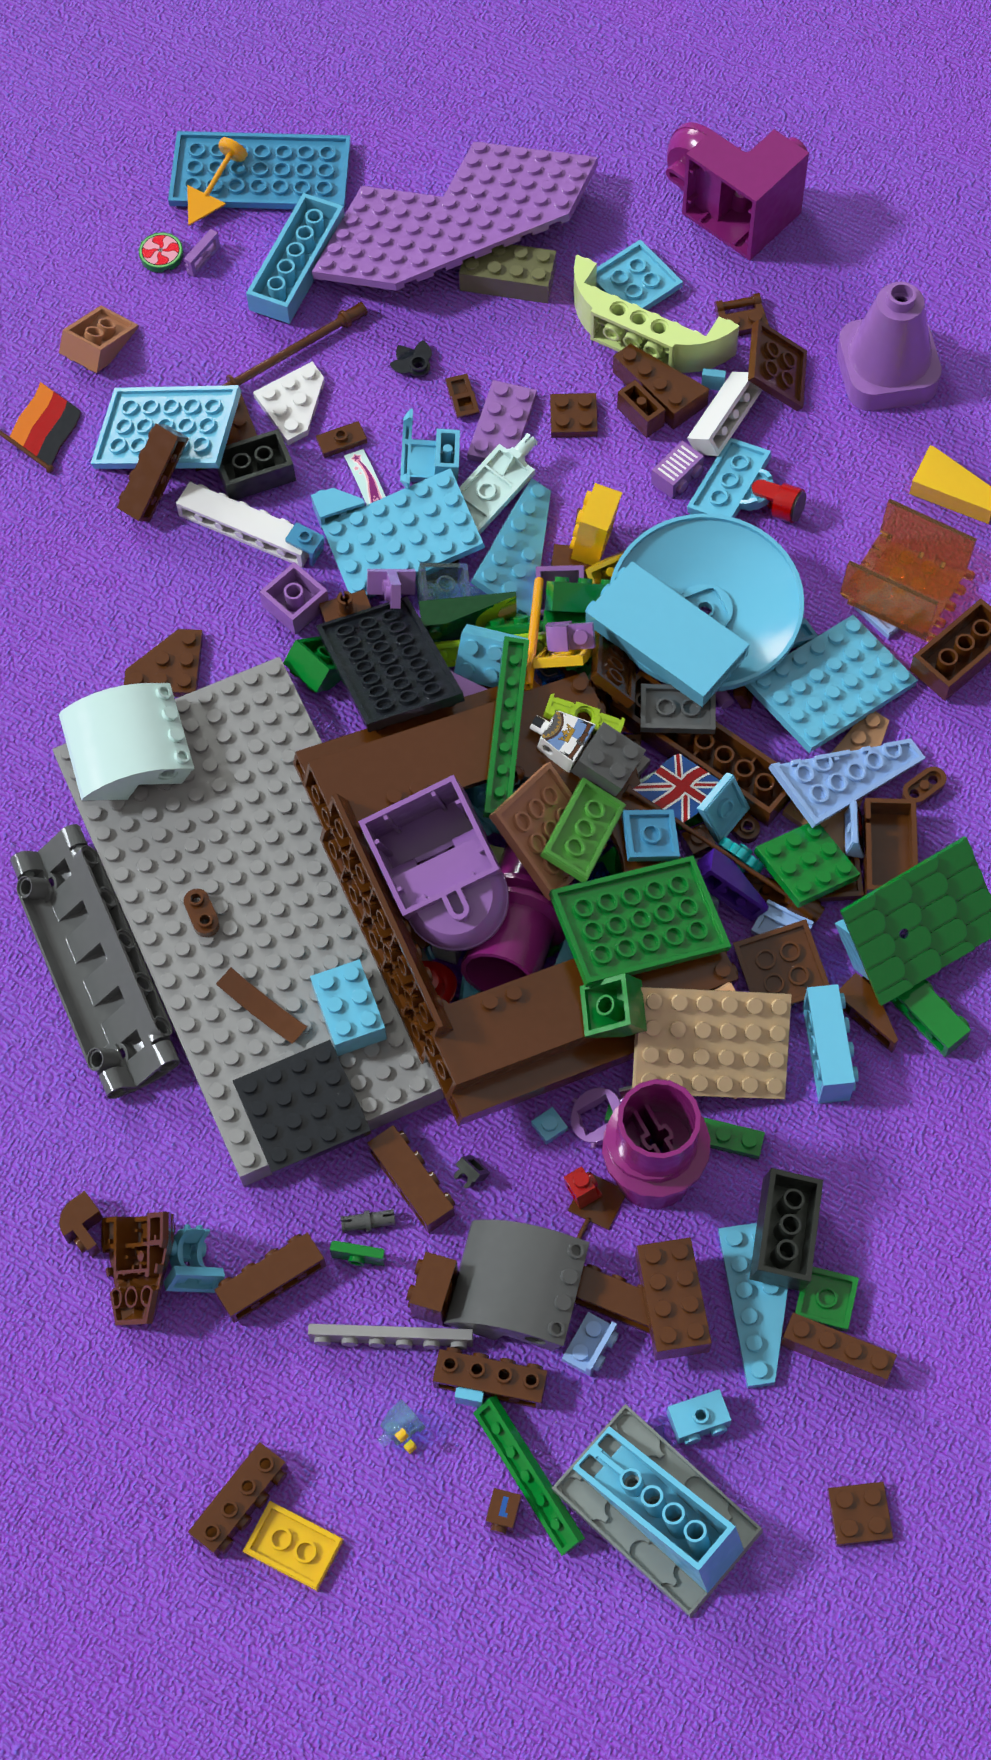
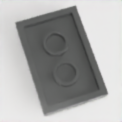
M641 684L640 732L715 734L716 692L701 707L670 684Z

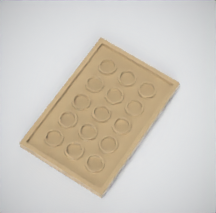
M641 987L647 1031L635 1034L632 1088L639 1083L659 1079L670 1080L683 1086L692 1096L785 1099L792 994Z

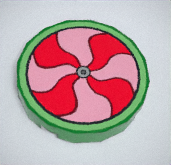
M160 232L149 235L139 246L141 263L152 272L162 273L164 270H173L181 263L184 256L182 243L176 236L170 233Z

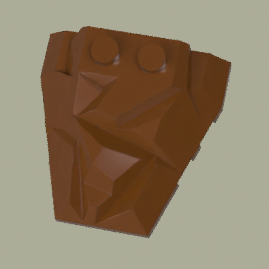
M171 1212L147 1213V1216L140 1217L116 1216L101 1218L102 1252L109 1253L111 1267L106 1268L107 1277H113L115 1286L110 1292L115 1326L152 1324L154 1321L174 1243L176 1227L174 1214H171Z

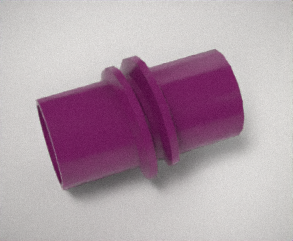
M506 843L499 862L509 889L507 915L500 929L491 939L478 947L466 950L461 964V972L466 981L480 992L543 970L550 948L560 945L566 938L551 900L549 901L543 895L508 843Z
M653 1079L639 1083L626 1093L621 1104L615 1108L604 1131L602 1156L608 1173L616 1181L618 1189L629 1202L641 1208L658 1210L674 1205L685 1196L688 1188L700 1179L709 1162L711 1138L705 1120L701 1116L697 1101L689 1091L673 1081ZM661 1146H663L662 1153L658 1149Z

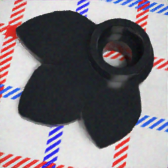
M424 340L417 344L415 350L398 345L396 349L397 360L391 362L390 366L399 374L424 377L430 372L431 348Z

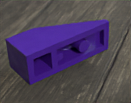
M715 848L698 859L697 866L709 893L750 921L768 911V904L734 861Z

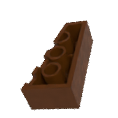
M630 343L613 356V373L626 386L636 380L665 408V423L673 430L708 405L709 388Z

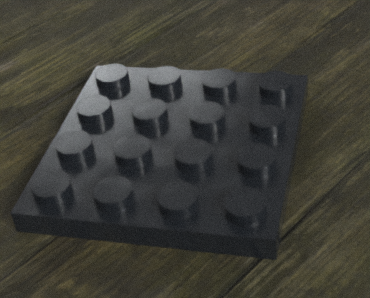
M331 1040L232 1080L273 1176L372 1134Z

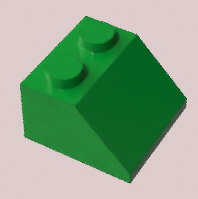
M319 636L295 640L283 662L290 669L289 671L292 675L299 677L306 683L308 689L316 693L331 690L341 681Z
M624 973L603 979L593 986H580L585 1037H626L647 1031L644 999L641 990L642 981Z

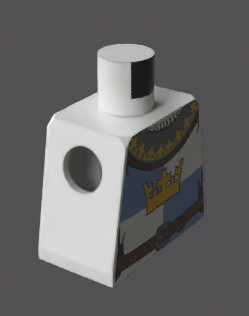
M556 711L550 722L536 715L529 729L542 735L537 749L569 773L591 737L595 724L567 713Z

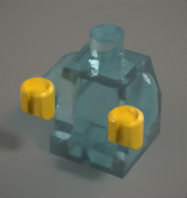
M401 1399L388 1411L380 1426L384 1433L377 1441L384 1448L391 1441L397 1446L402 1443L404 1444V1449L411 1454L417 1446L410 1438L415 1432H421L426 1427Z

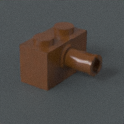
M365 590L354 593L344 591V596L340 592L337 598L319 603L323 623L371 608Z

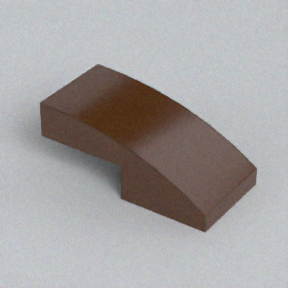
M468 374L445 378L447 391L457 419L479 414L478 404L474 391H472Z

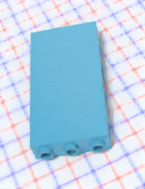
M633 561L627 567H622L619 570L615 581L611 585L607 584L601 591L597 601H591L585 610L586 623L594 622V630L701 707L707 703L748 655L749 643Z

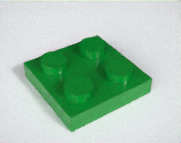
M813 1267L811 1282L803 1291L799 1292L795 1313L830 1328L847 1332L859 1278Z

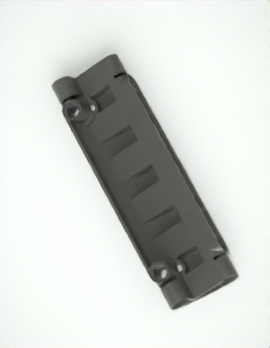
M77 824L64 827L38 852L21 851L14 854L10 858V862L18 879L17 894L86 1063L92 1071H96L99 1075L107 1098L116 1099L130 1094L171 1072L180 1064L179 1057L170 1040L172 1026L100 857L92 847L88 846L81 827ZM48 879H53L55 885L51 887ZM120 1050L125 1051L126 1056L122 1058Z

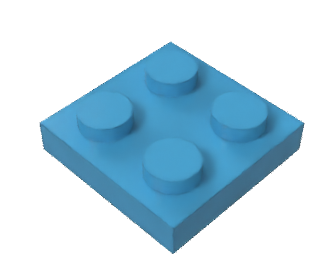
M674 809L623 810L621 815L627 861H672L679 859L680 852Z

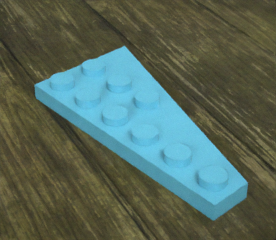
M757 1223L718 1228L747 1389L775 1384L788 1288L749 1279Z

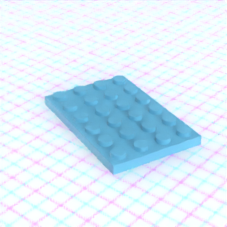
M238 385L114 388L91 465L94 469H135L139 460V453L149 439L148 434L157 423L168 425L189 438L175 468H220L242 390Z
M451 468L411 485L409 489L404 488L321 525L347 590L350 593L365 590L367 595V569H415L417 578L485 548ZM367 595V598L370 599L376 595Z
M852 615L789 653L772 671L760 679L745 685V687L808 753H811L866 718L867 715L874 713L916 686L918 680Z

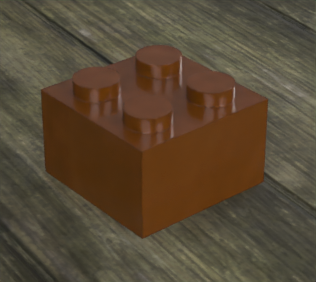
M425 1251L423 1260L418 1259L414 1272L417 1275L415 1285H410L406 1300L409 1301L408 1308L411 1310L412 1318L443 1326L458 1274L457 1260Z

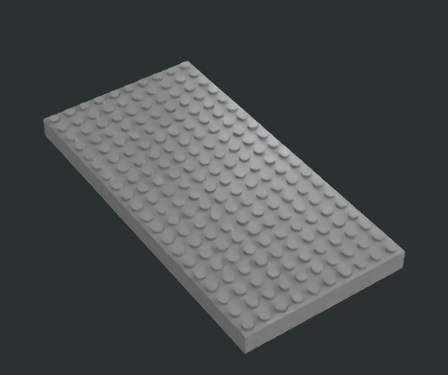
M280 657L175 699L194 765V770L190 772L182 784H141L137 786L128 800L81 801L67 744L65 743L52 749L243 1187L270 1176L272 1173L232 1080L331 1040L310 979L312 975L359 959L383 1020L387 1039L340 1055L338 1058L371 1131L445 1098L429 1061L422 1064L320 841L323 828L295 769L293 760L296 751L320 744L322 741ZM192 889L204 890L208 894L220 924L219 930L211 937H201L195 932L185 909L184 896ZM194 898L192 902L197 903L200 901V898ZM204 919L201 923L207 924L210 920ZM421 949V960L429 961L424 949ZM230 967L270 1000L307 1026L293 1044L257 1019L216 985Z

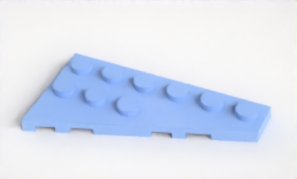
M910 738L884 743L876 747L866 746L854 751L844 750L817 755L814 758L805 760L795 759L780 764V762L773 763L769 766V770L810 826L814 828L847 808L853 800L858 801L920 764L925 759V756Z

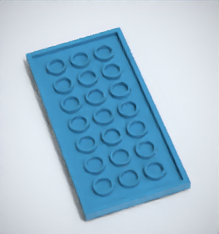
M177 131L168 197L169 206L188 207L187 185L203 193L205 192L226 157L220 151L218 144L221 138L227 137L242 145L246 149L248 156L243 162H235L230 159L211 191L210 196L226 203L221 208L294 209L302 194L305 193L342 205L345 211L351 135Z

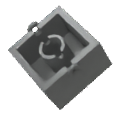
M603 722L570 772L581 779L584 777L616 797L646 750Z

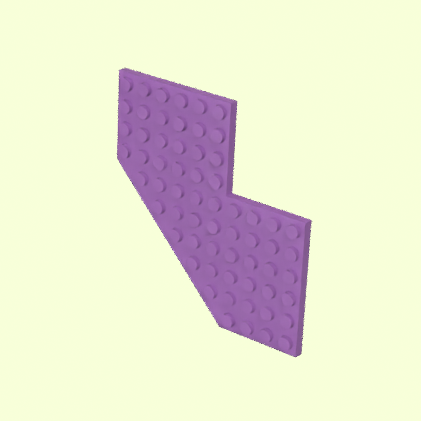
M473 142L443 197L361 186L313 268V279L397 291L405 288L404 284L412 280L419 282L434 276L433 272L445 268L447 271L463 264L462 260L472 256L476 259L492 252V248L501 244L506 247L521 241V236L529 233L536 235L549 229V225L558 221L561 224L568 222L598 166L597 157L568 154L565 152L560 153L505 146L502 144Z

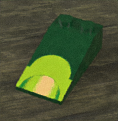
M516 591L419 601L421 621L433 642L460 640L466 624L484 628L487 622H490V619L502 617L504 620H510V617H515L517 613Z

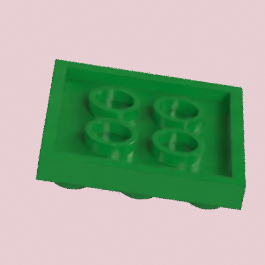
M809 823L804 824L756 846L754 854L797 908L857 881L860 877V872L821 824L814 828Z

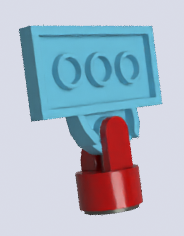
M730 438L689 502L687 511L691 514H718L735 518L740 509L750 511L767 506L772 509L773 517L794 523L800 518L804 510L806 492L802 488L787 483L782 485L773 483L772 475L767 470H764L772 457L770 450Z

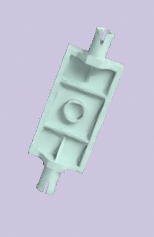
M528 433L515 447L506 449L499 444L459 487L479 534L489 526L536 474L535 469L525 462V456L538 444L533 436L529 438L531 435Z

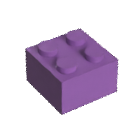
M295 562L259 591L262 607L295 635L320 614L319 603L329 601L328 590Z

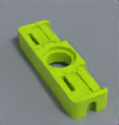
M554 693L550 695L544 712L545 718L551 720L556 711H561L575 717L579 713L585 712L590 715V722L595 724L592 732L593 735L603 722L621 733L625 722L623 717L619 720V718L600 713L601 709L577 701L574 704L558 697L555 698Z

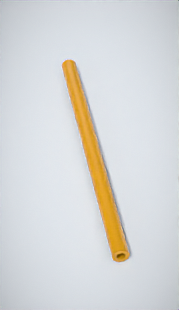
M537 577L534 580L528 634L529 648L525 690H531L534 681L535 669L533 668V659L536 657L544 586V579L541 577Z

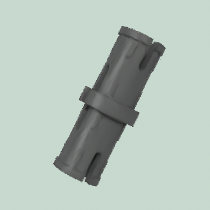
M394 1209L377 1212L365 1210L363 1214L340 1216L342 1233L365 1229L367 1232H370L372 1228L396 1226Z

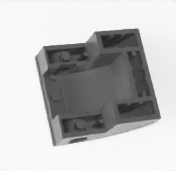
M473 1220L444 1324L458 1329H473V1334L494 1341L505 1335L550 1351L563 1347L589 1242L555 1230L506 1220Z

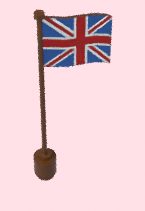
M677 754L666 760L649 779L635 788L630 784L624 791L625 794L633 795L654 810L674 809L675 823L711 848L717 849L734 861V863L786 896L787 910L805 917L814 923L820 918L825 909L821 905V901L816 899L797 908L780 886L684 824L699 813L697 807L720 781L719 779L681 754Z

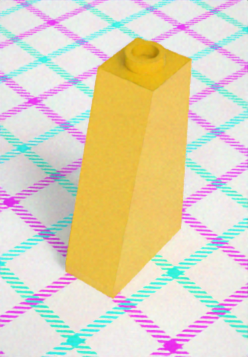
M930 445L912 480L909 494L989 524L991 520V486Z

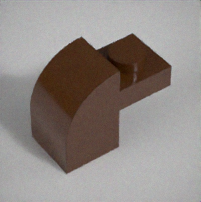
M83 1191L63 1208L59 1220L60 1230L67 1243L69 1244L74 1240L82 1254L87 1251L93 1258L101 1252L87 1230L99 1223L103 1216L88 1194Z

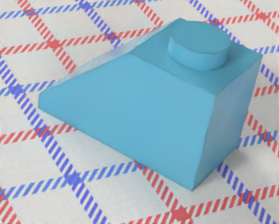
M335 488L320 490L311 495L313 510L320 526L365 506L362 498Z

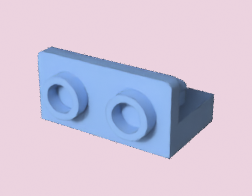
M588 1312L564 1353L562 1361L591 1377L594 1370L599 1372L606 1359L603 1356L606 1348H612L619 1336V1333L616 1332L617 1323L612 1321L610 1324Z

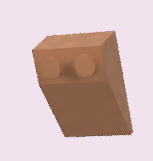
M100 305L62 330L59 353L69 360L75 361L88 370L97 373L112 362L138 329V324Z

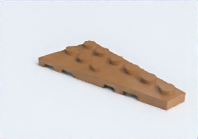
M876 711L867 715L866 718L851 728L831 753L844 750L854 751L866 746H881L890 720ZM863 798L857 801L859 808ZM791 800L783 810L782 815L799 827L807 824V820ZM847 808L820 823L841 850H845L844 813Z

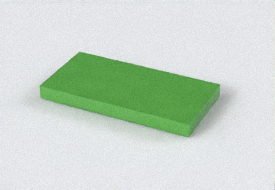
M583 777L578 783L540 856L580 882L587 881L626 804Z

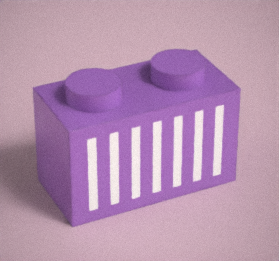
M682 440L652 469L651 483L673 499L678 493L685 491L693 478L696 479L702 474L704 470V456Z

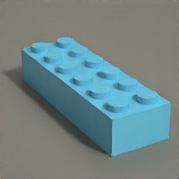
M305 193L302 194L246 292L250 311L288 324L291 323L315 280L312 275L313 268L345 216L344 206Z

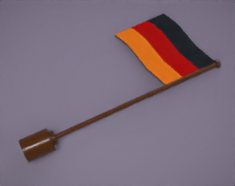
M40 382L35 396L19 416L10 437L1 430L0 436L46 468L47 473H52L54 471V460L64 442L75 429L81 415V410Z

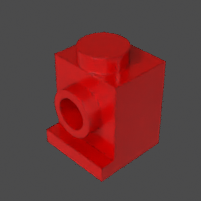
M582 1166L564 1176L566 1188L579 1209L603 1196L597 1187L599 1185L591 1172L586 1173Z

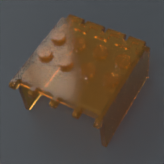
M889 499L880 528V533L882 534L878 535L860 565L849 561L840 594L848 599L847 604L930 642L936 637L931 632L933 627L944 628L946 625V620L940 617L944 609L953 612L957 607L954 602L950 601L954 593L959 595L965 594L966 587L960 584L963 578L972 581L975 577V573L969 570L968 566L977 538Z

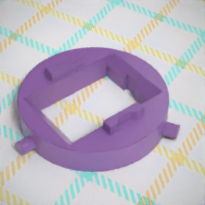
M593 1088L583 1093L578 1099L576 1097L573 1099L575 1103L571 1113L573 1131L580 1139L591 1144V1149H596V1145H603L604 1131L607 1124L587 1134L580 1115L600 1105L607 1099L614 1112L615 1108L623 1100V1098L621 1099L617 1094L606 1088Z

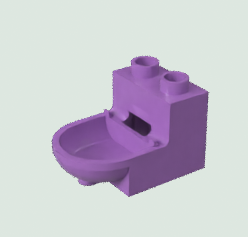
M454 775L358 821L402 916L409 921L411 927L423 940L443 950L464 951L485 943L500 929L509 907L507 881L486 839L487 834L465 789Z

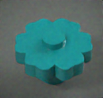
M724 836L717 844L758 873H761L764 869L763 864L751 855L753 851L744 844L738 845ZM737 865L738 868H739V869L742 871V873L744 874V872H745L746 870L743 869L742 867H740L739 865Z

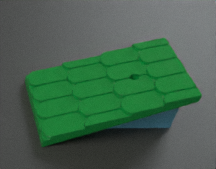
M964 836L841 909L840 912L843 919L835 922L853 968L870 981L878 1003L882 1006L912 989L914 985L937 973L941 968L973 951L975 947L991 939V894L986 886L973 849L967 837Z

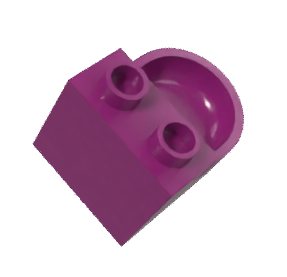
M689 122L681 125L672 134L667 149L668 168L666 169V175L671 182L683 191L682 214L750 261L801 213L809 152L799 139L794 137L788 139L775 129L751 151L744 152L741 150V147H736L708 127Z

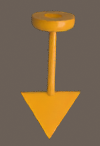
M223 137L219 141L218 147L226 157L205 192L203 193L187 185L188 226L226 205V203L210 196V193L230 159L235 162H243L248 156L246 149L233 139Z

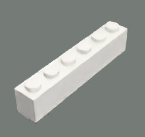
M192 482L188 483L176 502L179 516L287 562H295L302 568L309 558L308 553L285 542V538L294 526L286 519H278L264 510L254 509L245 502L235 501L223 493L213 492L202 484L197 485Z

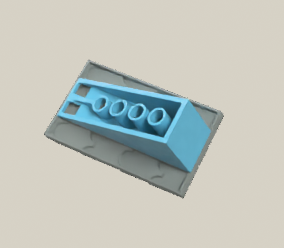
M626 1404L552 1487L553 1491L690 1618H692L699 1607L702 1606L733 1569L735 1564L738 1563L763 1533L762 1528Z

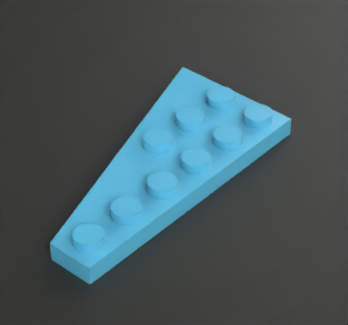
M533 478L527 483L470 582L486 594L516 591L517 613L531 616L536 566H541L551 495L549 489Z

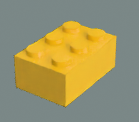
M597 483L594 484L592 492L587 490L583 501L584 505L578 513L572 534L573 538L569 546L570 549H573L571 559L593 565L601 560L613 529L622 492Z

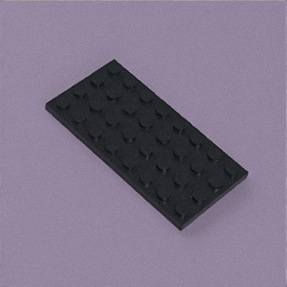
M407 596L401 598V609H391L389 602L316 625L318 635L368 732L379 731L387 726L404 723L409 719L428 715L433 711L452 707L457 703L465 701L460 686Z

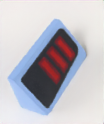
M853 800L844 813L845 854L850 857L863 858V816L857 801Z

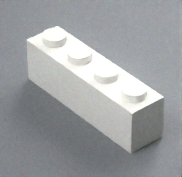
M732 372L687 437L691 446L700 454L719 456L762 392V389L748 381V372Z

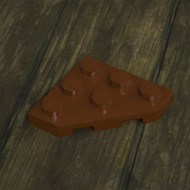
M195 629L176 630L125 670L124 685L170 683L174 697H181L196 691L198 688L203 631Z

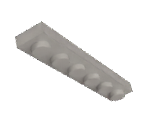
M336 1324L308 1325L310 1341L319 1346H328L331 1342H341V1345L347 1347H355L358 1343H369V1346L374 1348L385 1347V1344H396L397 1348L402 1349L412 1348V1345H423V1348L430 1350L439 1349L440 1346H450L460 1350L473 1347V1329Z

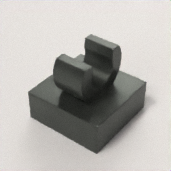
M473 1155L463 1156L455 1164L459 1170L455 1172L454 1178L460 1179L463 1174L468 1177L467 1183L463 1186L465 1189L474 1186L476 1182L484 1181L490 1174Z

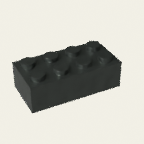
M771 1168L765 1175L762 1182L750 1280L803 1291L811 1282L823 1187L822 1179Z

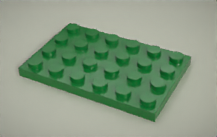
M694 856L552 889L549 893L585 987L593 986L603 979L626 973L632 976L729 951L731 948L727 934Z

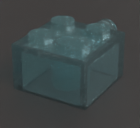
M420 563L416 575L419 617V601L486 594L476 586H470L467 563Z

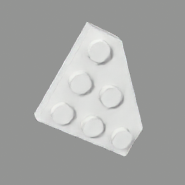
M313 361L253 392L254 398L275 428L279 429L287 445L308 436L312 417L315 415L318 406V398L324 387V377Z

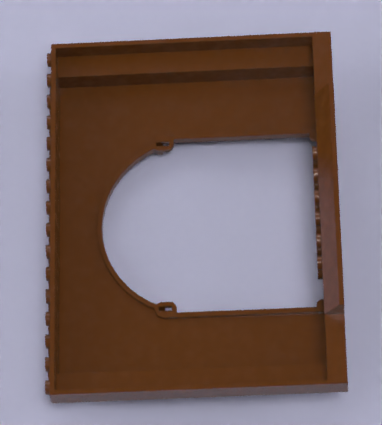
M555 667L543 672L547 676L554 673L557 674L545 677L541 672L534 674L533 688L531 690L524 689L514 786L521 784L522 781H527L544 764L551 762L573 794L581 778L572 772H566L537 749V745L542 735L529 728L536 715L549 722L551 721L544 717V712L550 695L553 693L555 698L558 697L574 704L577 701L601 709L600 713L606 714V708L604 703L599 701L595 693V685L588 679L585 672L578 674L575 670L566 671L565 667ZM498 686L465 696V701L457 703L455 706L445 707L428 715L409 719L404 723H396L379 731L368 732L367 729H363L296 751L293 760L295 769L323 828L320 836L323 848L422 1064L429 1061L458 1126L634 1059L635 1034L626 1037H585L580 986L584 985L574 958L450 1004L446 1000L441 999L432 984L433 977L430 969L425 967L421 960V949L418 944H414L411 938L410 925L407 921H403L400 914L401 911L391 895L390 888L379 869L377 860L358 822L452 775L457 778L465 790L487 783ZM585 712L577 715L580 719L591 721L590 715ZM592 734L591 737L589 738V740H588L587 744L585 745L584 749L582 750L581 754L583 753V751H584L585 748L587 747L588 743L590 742V740H591L592 737L594 736L593 734ZM635 767L615 798L626 804L624 810H654L633 795L624 793L629 784L634 788L641 784ZM622 815L620 816L610 837L618 852L622 873L668 862L627 861ZM727 951L632 975L642 981V987L715 990L728 982L734 986L739 979L738 970L735 964L730 962Z

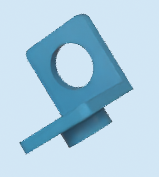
M295 523L285 538L286 543L309 554V565L312 567L324 550V536L300 523Z

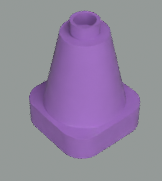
M895 282L883 287L864 319L847 323L840 332L837 360L848 399L857 408L865 411H877L928 402L937 392L942 370L927 322L924 297L915 286L907 282Z

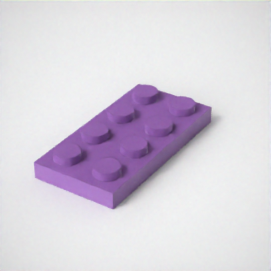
M493 380L467 453V459L483 462L499 444L506 449L515 447L524 436L537 397V390Z

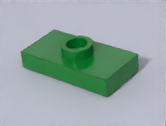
M334 1240L331 1242L330 1253L332 1258L348 1260V1263L355 1266H364V1263L385 1266L386 1254L382 1248Z

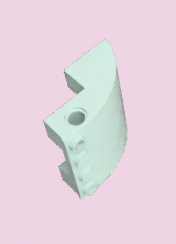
M137 683L105 689L74 702L59 713L81 801L128 800L138 785L182 784L190 772L194 770L170 683Z

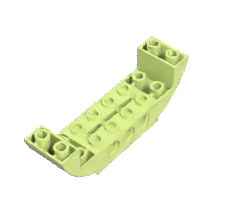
M576 255L574 264V306L580 322L590 333V340L617 352L631 343L681 373L703 371V368L711 369L725 363L736 355L739 334L738 324L718 317L707 336H704L700 332L688 329L678 322H672L657 313L641 308L637 304H631L616 295L600 290L596 287L597 263L589 258Z

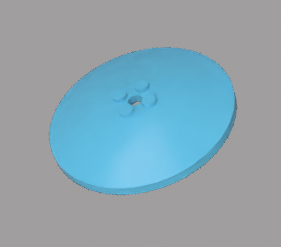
M690 514L666 520L653 526L636 538L624 551L614 568L610 585L615 581L619 570L622 567H627L633 561L696 607H708L711 610V613L708 614L710 617L749 643L747 657L716 692L748 685L768 674L787 656L798 637L804 613V593L795 564L782 546L770 535L740 519L718 514ZM627 654V656L648 675L663 683L669 684L665 680L660 678L658 675H656L654 672H652L647 667H645L640 662H638L633 657Z

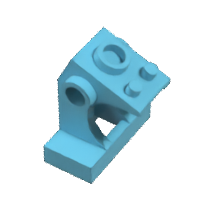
M187 1224L174 1235V1243L169 1258L172 1270L164 1281L166 1291L215 1293L214 1289L225 1278L223 1268L206 1267L203 1263L202 1258L206 1254V1244L204 1241L210 1233V1229H203L202 1225L191 1228V1225ZM184 1262H189L190 1266H186Z

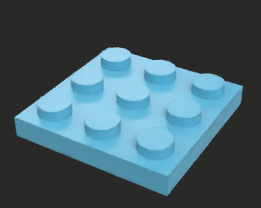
M640 239L597 267L596 287L608 294L616 295L624 301L637 304L641 308L649 310L681 289L683 281Z

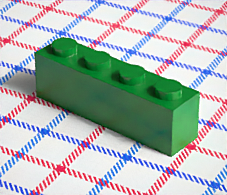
M555 577V581H547L545 610L585 613L589 603L597 601L601 591L607 584H610L611 580L601 579V584H592V579L578 578V583L569 582L570 577Z
M926 979L891 1000L892 1004L944 1057L948 1056L969 1037L971 1032L969 1023L962 1016H957L952 1010L950 1003L945 998H940Z

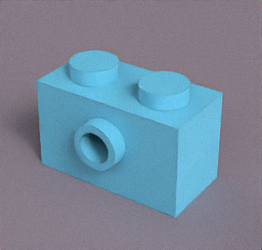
M720 1389L667 1407V1416L678 1444L683 1442L686 1445L697 1443L701 1440V1436L710 1433L712 1436L721 1435L728 1431L727 1427H730L732 1421Z

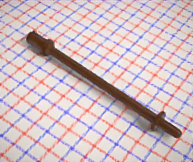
M358 302V304L346 311H339L337 319L235 378L227 375V382L221 386H240L341 326L351 327L353 322L367 315L368 311L362 302Z

